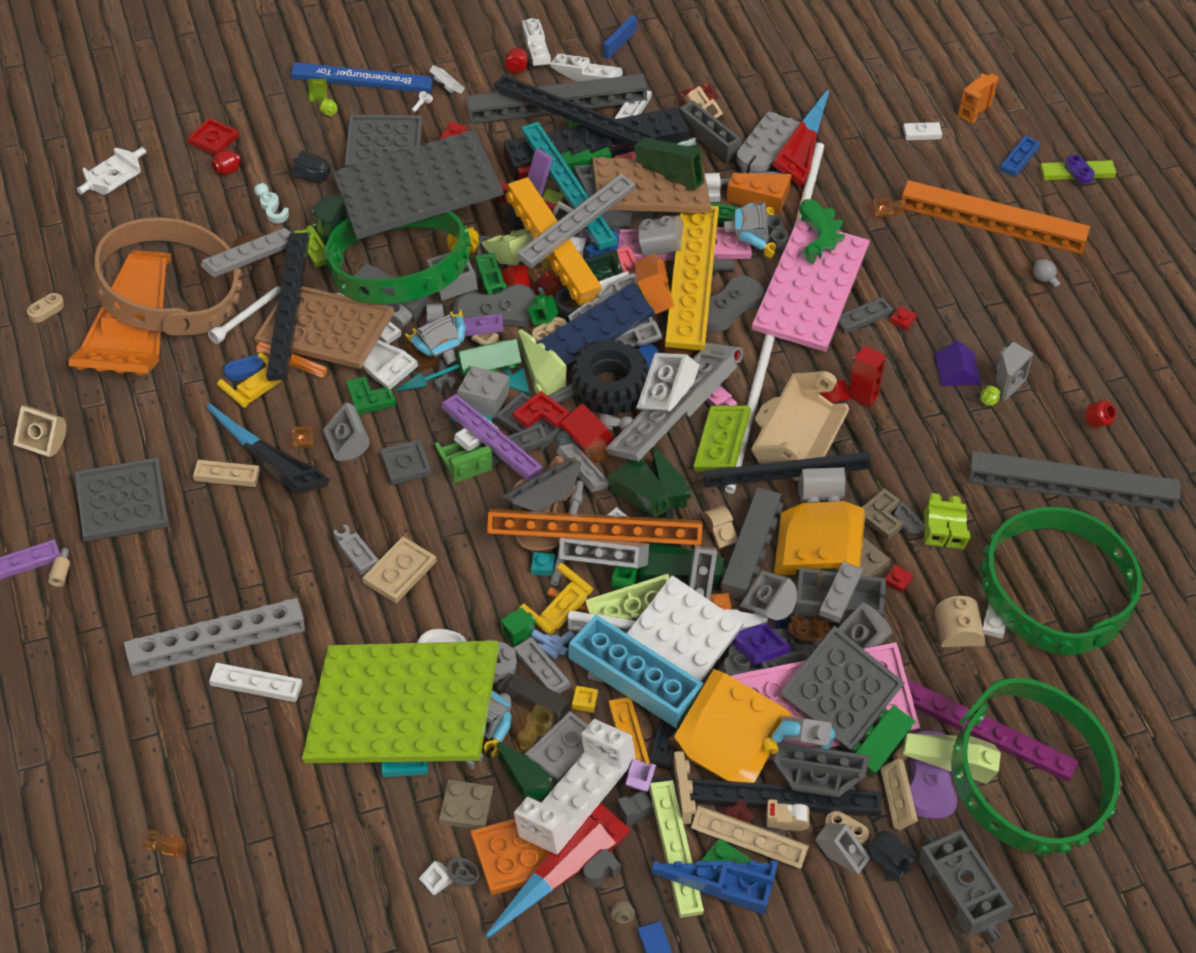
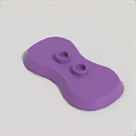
M921 731V732L913 733V734L945 735V734H943V733L935 732V731ZM908 757L911 768L909 785L916 815L939 819L953 814L958 800L951 781V771Z

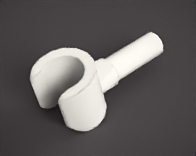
M425 91L420 92V99L411 110L415 113L423 103H431L433 97Z

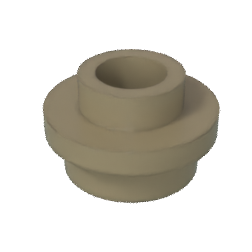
M618 902L611 910V918L617 923L626 924L635 918V910L628 902Z

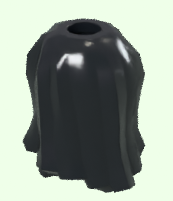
M302 150L293 159L295 164L291 174L294 179L302 178L316 183L328 179L331 166L326 159L311 155L306 150Z
M883 831L876 834L869 843V855L884 872L886 881L896 882L899 881V877L903 876V872L910 873V867H912L915 861L916 852L908 849L896 835L889 831Z

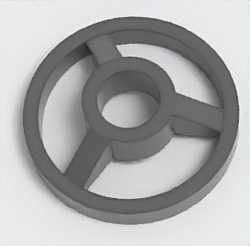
M465 858L452 859L446 869L449 878L461 886H472L479 878V870L476 865ZM457 863V869L453 875L450 865ZM462 863L471 867L475 876L470 874L469 870L463 867Z

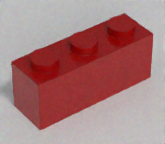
M864 346L860 352L857 351L852 360L854 366L850 372L852 379L848 385L850 399L870 408L879 396L886 355L867 346Z

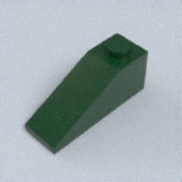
M657 448L653 449L652 462L655 476L666 489L670 505L673 509L687 508V499L691 498L690 487H686L684 477Z
M501 742L496 743L498 759L522 800L524 801L527 797L536 801L545 799L551 792V786L553 785L550 774L548 772L545 773L541 765Z

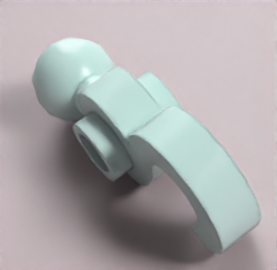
M265 183L255 185V195L260 197L261 208L266 210L267 219L272 223L279 224L285 222L289 218L288 208H284L280 214H274L279 206L278 195L269 192V188Z

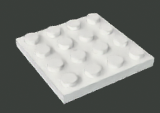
M671 576L627 634L699 681H702L742 629L743 623L674 576Z

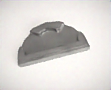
M903 501L897 505L894 517L903 523L901 530L910 535L925 534V525Z

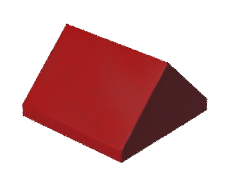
M583 403L560 423V426L584 450L607 446L614 440L608 428Z

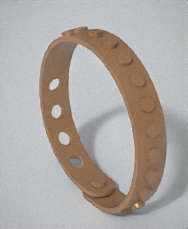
M144 218L123 223L110 230L101 239L95 252V292L103 307L110 314L130 326L149 331L165 332L169 335L201 334L222 325L231 316L234 306L239 302L240 294L237 292H241L242 280H238V278H241L240 267L227 272L232 287L228 295L219 304L206 310L187 312L181 308H152L133 303L116 293L102 276L100 268L110 254L124 246L138 242L155 240L178 242L197 248L209 256H214L230 249L220 237L202 226L173 218ZM114 302L118 303L121 311L117 309ZM134 313L142 314L145 320L136 318Z

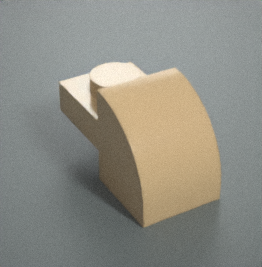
M700 86L684 96L688 103L694 100L715 118L723 114L715 100H709Z
M725 506L702 513L709 533H712L718 550L737 543L738 538L732 525L733 518Z

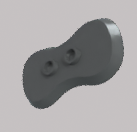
M741 275L732 278L719 294L710 297L707 331H724L733 324L741 313L760 307L766 294L764 288L749 276Z
M512 284L493 294L466 293L456 299L453 306V314H459V309L462 310L463 319L502 314L503 325L527 326L533 323L528 307L536 295L530 287L523 284Z

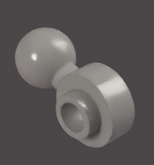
M599 414L598 418L608 429H613V426H619L622 431L634 420L629 416L620 419L606 414Z

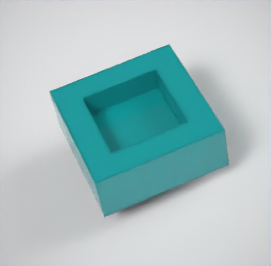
M534 552L531 574L552 576L555 554Z

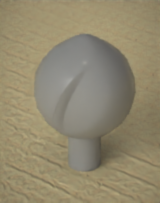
M1047 259L1035 262L1033 273L1037 280L1041 282L1049 281L1054 288L1061 284L1055 277L1057 268L1053 262Z

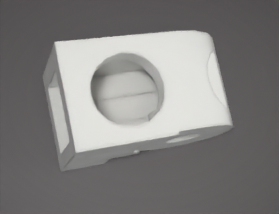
M705 173L710 202H720V173Z

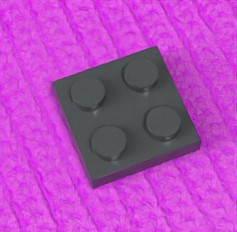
M420 440L380 449L391 485L432 475Z

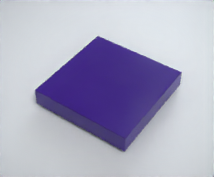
M766 623L739 631L731 642L753 665L780 657L791 651V646Z

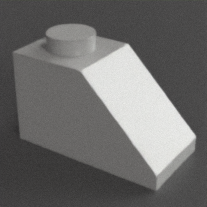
M827 823L815 839L828 858L854 874H859L871 858L847 824Z

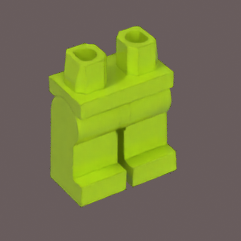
M932 493L924 510L925 545L943 547L945 544L947 548L965 549L970 539V531H967L966 504L961 503L960 497L951 496L946 502L941 501L940 494ZM932 536H939L940 539L934 540ZM953 538L960 539V542L955 543L952 542Z

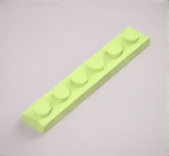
M673 780L650 783L649 789L666 863L674 864L675 861H682V864H693ZM671 880L679 918L702 915L704 909L700 892Z

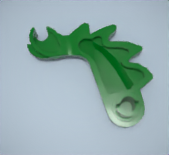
M805 199L799 207V212L802 215L800 220L806 221L818 235V238L804 248L803 255L808 263L814 265L817 256L821 259L824 249L835 250L837 243L844 240L845 234H838L843 220H833L835 216L833 208H823L817 201Z

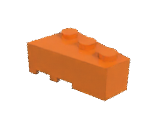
M733 173L728 184L727 202L743 206L749 203L758 204L765 202L766 209L771 207L775 214L780 215L790 191L792 174Z
M655 252L635 261L637 283L655 314L674 307L663 258H658Z

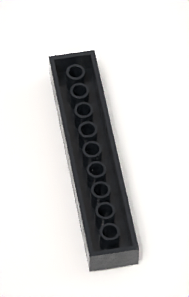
M678 107L616 119L656 135L657 140L688 146L689 129ZM583 125L546 133L560 155L570 151L572 156L589 149L590 153H594L608 147L612 158L618 155L633 152L635 149L632 145ZM525 137L504 141V158L514 182L518 181V168L531 165L535 153Z

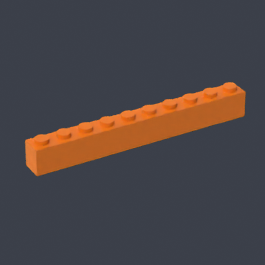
M908 180L903 192L900 207L1083 254L1090 230L1088 225Z
M490 509L488 512L487 533L701 545L702 521Z

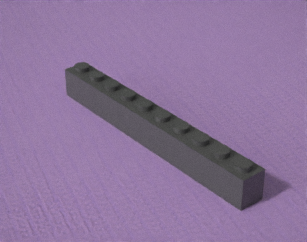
M643 74L537 87L589 109L622 105L627 102L647 101V86ZM501 92L466 96L470 124L551 114V112Z
M977 451L972 452L969 464L968 483L1172 512L1176 511L1180 500V480Z

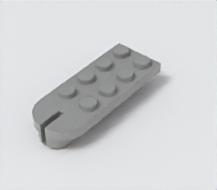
M767 112L737 152L736 161L741 166V173H747V170H750L749 173L769 170L772 167L776 154L801 122L780 116L777 113Z

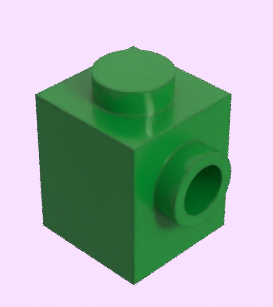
M538 295L528 307L534 325L550 323L558 314L553 295Z
M520 608L517 611L510 612L501 620V633L515 647L531 637L532 632L535 630L536 621L532 614Z

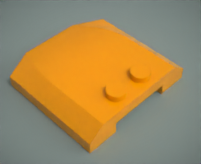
M845 501L802 503L781 512L774 568L775 574L780 576L797 575V570L800 568H837L839 571L843 562L861 568L865 524L864 508Z
M713 669L676 732L674 739L678 742L688 760L724 781L754 783L771 754V750L765 753L764 739L772 737L773 732L781 724L782 716L792 717V714L784 707L728 674Z

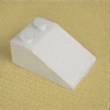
M655 353L637 408L640 410L671 411L694 384L700 365L687 354Z

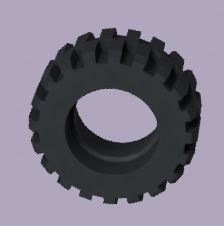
M606 339L604 342H601V340L595 341L593 345L590 343L584 349H581L573 360L572 386L575 388V398L594 413L602 412V414L606 415L608 413L619 415L622 411L624 413L630 411L631 407L635 408L638 405L648 375L647 361L637 348L634 349V346L629 343L627 345L623 344V341L620 340L615 342L612 339ZM602 373H616L624 378L615 382H606L595 376Z

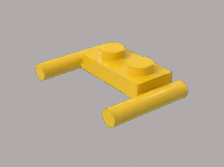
M260 352L258 357L263 360L266 367L238 385L237 390H234L223 379L217 382V386L243 408L282 381L267 380L266 373L269 357L263 352Z
M563 563L558 565L557 570L572 582L567 585L541 615L536 614L525 604L519 607V609L523 608L527 613L532 614L536 625L549 636L554 634L555 629L559 630L568 620L569 611H576L587 599L586 596L593 591L592 586Z

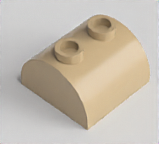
M22 405L13 445L51 457L58 452L63 444L66 435V421L62 417Z
M954 596L941 601L936 606L935 617L941 647L985 645V637L976 600L967 596Z

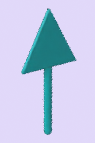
M454 365L425 378L420 372L396 390L427 386L426 381L455 370L460 365Z
M505 366L500 367L509 375L510 388L530 394L524 367L514 374L505 369Z

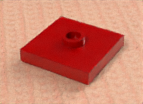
M208 118L187 138V142L192 146L215 155L225 150L239 136V132Z

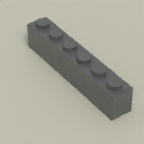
M757 487L721 585V594L729 593L730 599L742 602L754 584L752 583L753 579H757L761 568L758 566L759 562H764L766 556L765 546L769 547L772 539L770 532L771 530L775 531L778 519L776 515H781L784 503L780 502V493Z

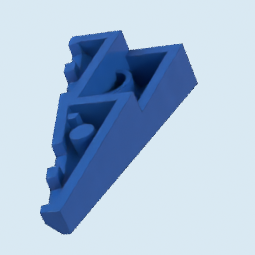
M675 861L674 864L654 862L651 873L764 915L778 862L756 863V861H749V863H733V861H697L695 864H682V861Z

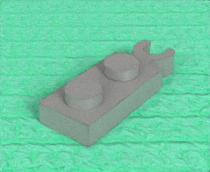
M343 525L344 533L342 534L338 533L336 529L333 530L334 538L339 541V548L361 575L368 572L379 561L357 533L350 535V529L347 525Z

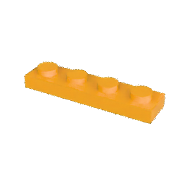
M626 697L610 700L609 708L615 728L632 735L636 760L650 764L632 699Z

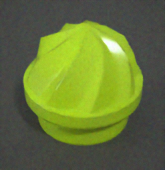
M325 98L319 111L324 116H332L337 113V104L333 99L330 98L328 100Z
M986 386L981 391L980 399L982 403L987 406H993L1000 400V391L994 386Z

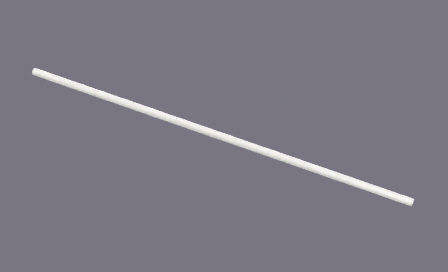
M822 143L815 145L811 169L806 179L801 202L805 199H811L824 150ZM798 209V213H797V217H796L795 224H796V222H797L798 219H799V220L801 219V216H802V215L800 214V212H799V209ZM768 334L764 338L747 403L751 413L736 467L742 466L775 336ZM737 484L726 485L725 491L730 494L734 493Z

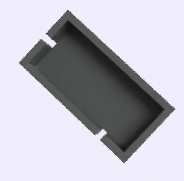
M800 568L794 615L798 614L803 617L819 615L820 609L838 572L823 571L821 587L817 586L819 570ZM861 576L840 624H843L862 603L871 606L883 617L886 579ZM825 617V622L839 623Z

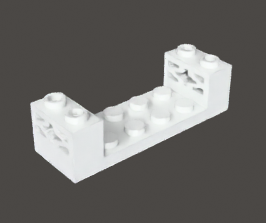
M593 719L581 733L584 753L542 803L527 797L514 812L519 837L558 855L628 770L632 760H636L632 735Z

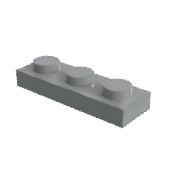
M575 443L558 447L557 454L563 460L573 458L581 462L582 465L578 477L591 492L608 488L609 483L606 477Z
M845 562L842 563L820 609V616L840 623L862 576L863 569Z
M532 637L514 647L516 656L552 698L570 687V681Z

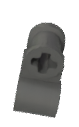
M771 215L768 217V242L766 244L774 243L776 245L774 252L783 253L788 243V232L783 229L782 218L778 215ZM753 246L755 250L762 251L761 249Z

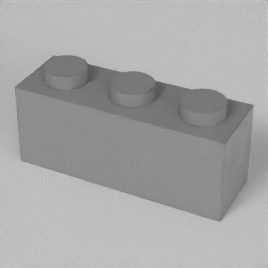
M694 545L688 586L710 600L717 549Z

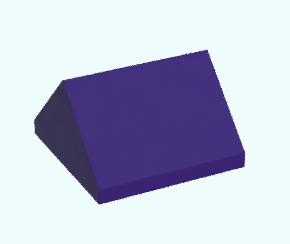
M955 341L935 354L941 386L981 384L974 352L960 341Z

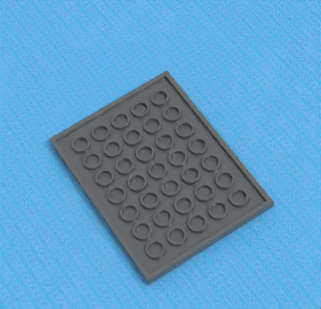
M475 130L465 131L455 136H448L438 141H431L422 146L412 147L402 152H395L392 155L378 157L372 161L358 163L355 166L341 168L333 172L357 239L504 195L500 182Z

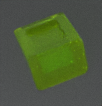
M308 79L309 100L323 101L325 98L327 99V80Z

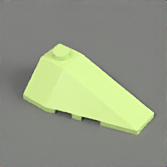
M514 230L510 232V235L503 237L498 235L482 242V245L489 253L495 254L496 260L500 264H508L510 267L519 265L521 260L517 258V252L532 242L533 237L529 230Z
M522 329L518 330V344L536 394L542 391L546 395H550L566 387V364L552 350L546 351L545 345L542 343L536 344L534 337Z
M665 574L587 599L586 604L589 613L620 619H638L670 579L669 575Z
M907 733L903 755L951 771L953 745L957 736ZM969 736L967 754L972 778L987 784L999 772L1001 752L994 744Z

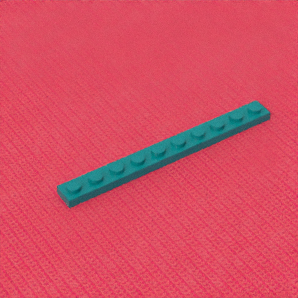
M539 122L521 127L522 134L534 152L537 149H541L553 157L549 175L571 208L575 209L589 199V196ZM601 215L585 227L599 250L617 245L616 236Z

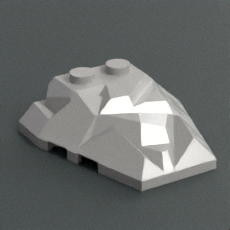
M635 273L612 282V286L605 292H599L597 298L591 302L587 301L568 316L569 320L572 321L632 283L642 294ZM652 317L613 341L617 342V340H620L626 345L629 343L632 346H644L662 339V335L656 321H653Z

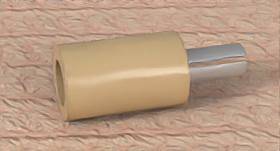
M63 548L60 557L54 559L48 579L49 584L52 586L62 587L65 583L70 566V561L67 559L69 554L67 548Z

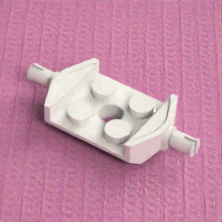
M141 147L135 152L115 148V155L90 171L83 168L86 182L77 187L78 193L82 195L90 189L105 195L141 173L138 158L146 154L145 148Z

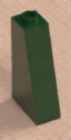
M643 138L634 146L637 163L691 190H696L705 182L701 148Z
M643 459L639 461L632 460L607 475L611 493L653 518L671 509L666 489Z
M650 542L648 565L641 567L639 583L668 574L669 578L674 576L688 586L693 551L667 544ZM716 557L712 588H718L720 581L725 576L727 570L724 567L725 558Z

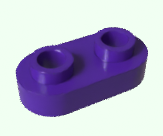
M1070 155L1066 158L1065 168L1077 182L1090 184L1093 181L1095 172L1082 157Z

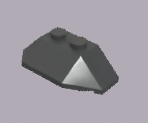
M568 458L564 462L545 470L510 490L502 498L505 501L532 511H545L549 505L564 500L565 496L572 493L582 464L578 460Z
M778 742L779 751L775 754L774 763L792 790L839 797L866 777L869 755Z

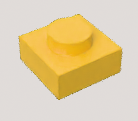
M576 686L572 709L594 713L598 689Z

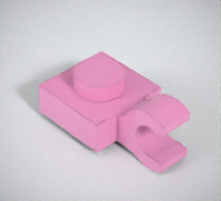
M721 386L706 399V402L711 406L737 405V402L732 399V395Z

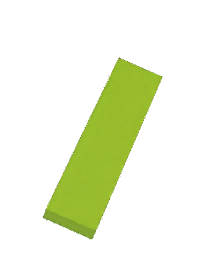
M1112 160L1086 161L1095 172L1094 178H1115L1116 170ZM1065 162L1041 163L1040 165L1043 180L1075 179L1065 168Z

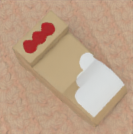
M768 800L766 827L791 831L806 830L809 828V807L803 804H778L777 800Z

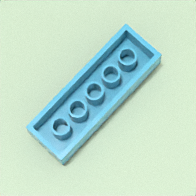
M595 615L569 643V659L675 728L685 719L704 686L703 682L598 615Z

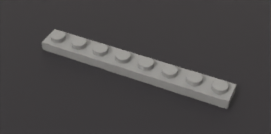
M620 174L518 251L517 258L529 268L534 267L632 192L636 184L623 174Z

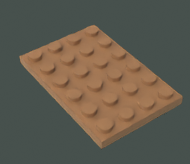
M605 157L592 159L596 193L620 174H623L636 184L632 192L608 210L711 212L705 172V182L696 190H691L637 163L636 159Z
M302 286L292 353L361 369L394 315V308L381 304L358 302L347 296ZM278 302L255 336L256 344L261 341L271 345Z

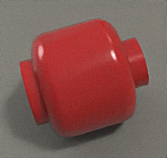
M521 48L509 50L504 61L507 71L513 74L524 72L529 61L528 54Z
M230 149L216 153L214 160H212L214 171L222 176L237 172L239 163H241L239 155Z
M1106 400L1089 404L1085 412V418L1093 428L1109 426L1116 417L1114 405Z

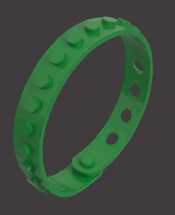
M451 211L393 228H434L453 235L458 241L454 249L443 260L425 270L395 278L367 279L355 277L341 271L344 259L343 252L353 243L363 239H357L350 218H347L336 226L330 234L325 246V260L327 267L332 271L338 290L352 300L370 304H393L413 301L444 289L463 272L470 256L469 247H471V239L466 225L463 226L460 218ZM360 287H365L369 291V295L364 294ZM390 287L395 293L387 295L383 292V288Z
M1041 507L1021 512L1007 519L990 536L991 545L986 544L982 554L986 559L982 560L980 564L982 588L997 616L1002 619V622L1026 642L1054 654L1079 655L1110 643L1130 620L1141 595V569L1131 548L1121 536L1104 522L1075 509ZM1057 529L1074 533L1097 545L1118 566L1129 590V605L1118 615L1095 624L1086 633L1075 634L1054 630L1031 618L1006 594L998 581L994 569V552L1005 540L1029 530ZM1117 547L1121 550L1122 557L1118 554Z
M1000 679L991 684V687L982 694L958 722L962 726L965 724L955 740L951 758V771L956 791L968 812L980 826L1003 843L1028 853L1038 855L1058 853L1061 855L1070 852L1071 848L1076 845L1081 848L1091 840L1088 836L1092 833L1097 836L1105 828L1104 821L1106 819L1109 820L1113 816L1116 809L1114 806L1120 793V770L1115 749L1110 737L1098 719L1070 695L1054 686L1033 679ZM1003 695L1028 698L1057 712L1082 734L1094 753L1102 781L1100 807L1094 821L1087 830L1066 838L1041 837L1013 825L988 804L972 778L967 754L972 728L974 725L977 726L986 716L984 711L988 708V705L984 703L979 708L983 702ZM972 798L976 801L978 807L974 805ZM992 822L997 823L1001 828L996 827Z

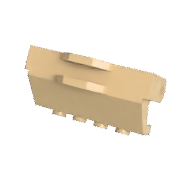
M826 371L794 373L781 396L774 397L762 405L755 417L762 430L751 449L760 464L826 456L849 411L846 403L832 404L818 393L830 392L834 389L837 379L833 374ZM795 477L791 479L799 481L800 477Z

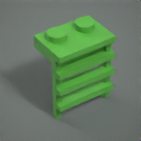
M439 442L435 443L438 455L442 458L443 464L448 468L454 483L492 470V451L489 446L482 448L479 445L469 452L463 450L446 456L464 448L457 442L442 448Z

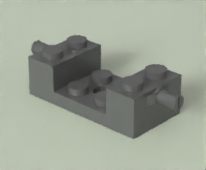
M592 164L574 166L573 174L590 198L596 193ZM607 210L601 216L612 231L620 234L619 227L630 226L632 211Z
M959 830L939 840L935 833L929 834L926 839L930 844L922 847L918 861L930 880L936 877L939 879L956 905L958 912L955 919L966 936L970 938L981 932H988L994 943L1001 941L1003 937L996 926L1009 920L1013 905L964 831ZM969 875L973 881L966 883L962 881L960 876Z

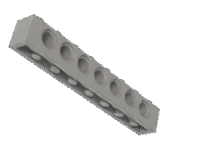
M295 598L271 605H264L248 611L244 610L228 616H220L205 622L201 621L185 627H177L162 633H154L142 638H134L124 642L133 676L305 631V625L298 599Z

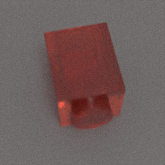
M551 270L535 278V295H553L554 298L556 292L563 286L560 278Z

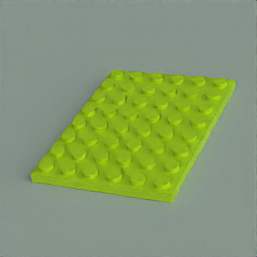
M498 641L328 645L302 757L304 763L480 761L499 652Z

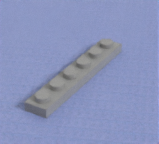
M283 228L206 258L202 260L201 267L211 276L217 277L287 249L291 232Z

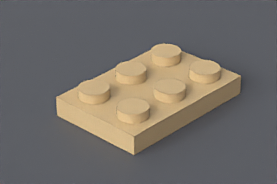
M402 537L365 574L362 580L364 584L397 604L437 562V559L430 552Z

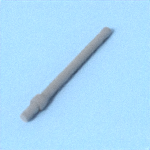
M576 481V489L570 496L568 513L577 514L578 507L582 503L584 487L582 481ZM559 551L550 582L554 586L559 585L562 574L557 570V567L560 563L564 564L565 562L564 559H559Z

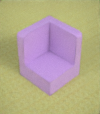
M635 759L632 760L624 785L648 792L656 765L647 764Z

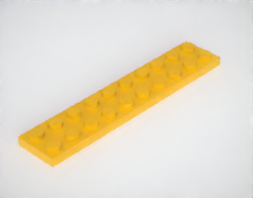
M711 206L710 213L680 212L684 226L681 251H676L671 290L674 307L669 308L665 347L705 350L719 206Z

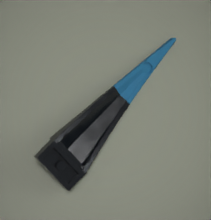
M208 403L207 409L282 486L290 488L296 494L328 486L330 479L318 468L271 446Z

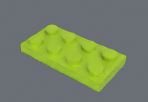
M710 406L693 466L695 472L736 467L751 413L749 406Z

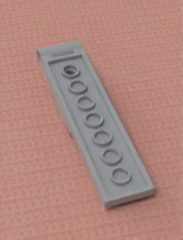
M706 343L705 350H701L693 358L700 365L694 384L671 411L642 410L605 448L608 455L635 461L642 459L681 416L690 417L701 404L737 368L736 363L742 360V349Z

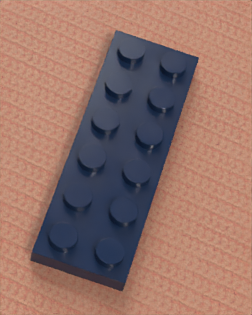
M632 283L539 340L536 344L542 343L545 345L546 351L552 350L566 364V369L573 366V360L577 353L584 349L585 346L590 343L593 345L595 341L599 340L604 342L606 339H612L613 341L655 315V312Z

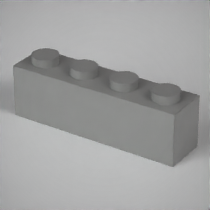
M560 538L559 559L632 568L648 565L649 544L619 540Z

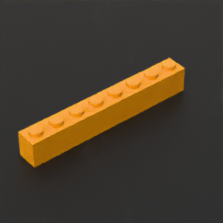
M528 177L508 184L507 193L505 194L506 200L509 204H512L516 215L522 219L525 229L529 230L532 234L533 240L558 222ZM570 239L545 257L550 261L553 271L557 272L560 276L561 283L568 288L571 298L576 300L579 306L587 301L591 302L598 297L597 294L601 292L602 286Z

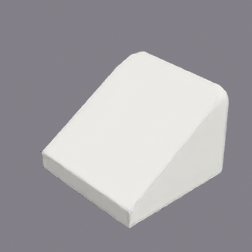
M436 861L419 877L420 881L433 895H436L453 882L447 874V868L442 863Z

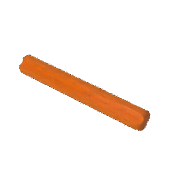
M260 341L256 345V351L258 353L263 352L269 357L271 345ZM295 354L291 355V366L324 378L327 374V367Z

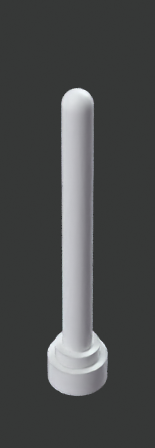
M277 286L222 327H214L208 331L211 341L215 344L222 342L227 332L279 295L281 287Z

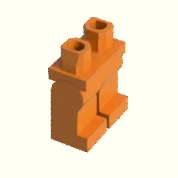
M982 73L979 75V78L963 90L958 117L971 124L977 121L978 113L985 111L986 107L989 108L992 105L999 77L992 73L988 75Z

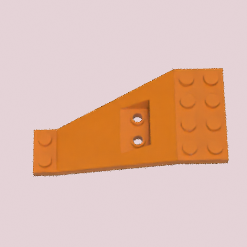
M133 250L126 258L112 289L133 303L152 308H163L166 265L171 262V253ZM114 302L117 309L121 311L118 303ZM102 305L82 346L69 358V366H74L79 370L94 368L100 372L115 370L116 373L135 372L136 375H146L159 362L161 332L130 326L114 317ZM134 313L136 318L145 320L142 314Z

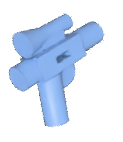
M534 630L531 635L532 638L540 642L538 645L553 660L559 654L564 657L568 654L569 649L564 647V645L575 637L571 631H568L562 637L558 635H544L537 630Z

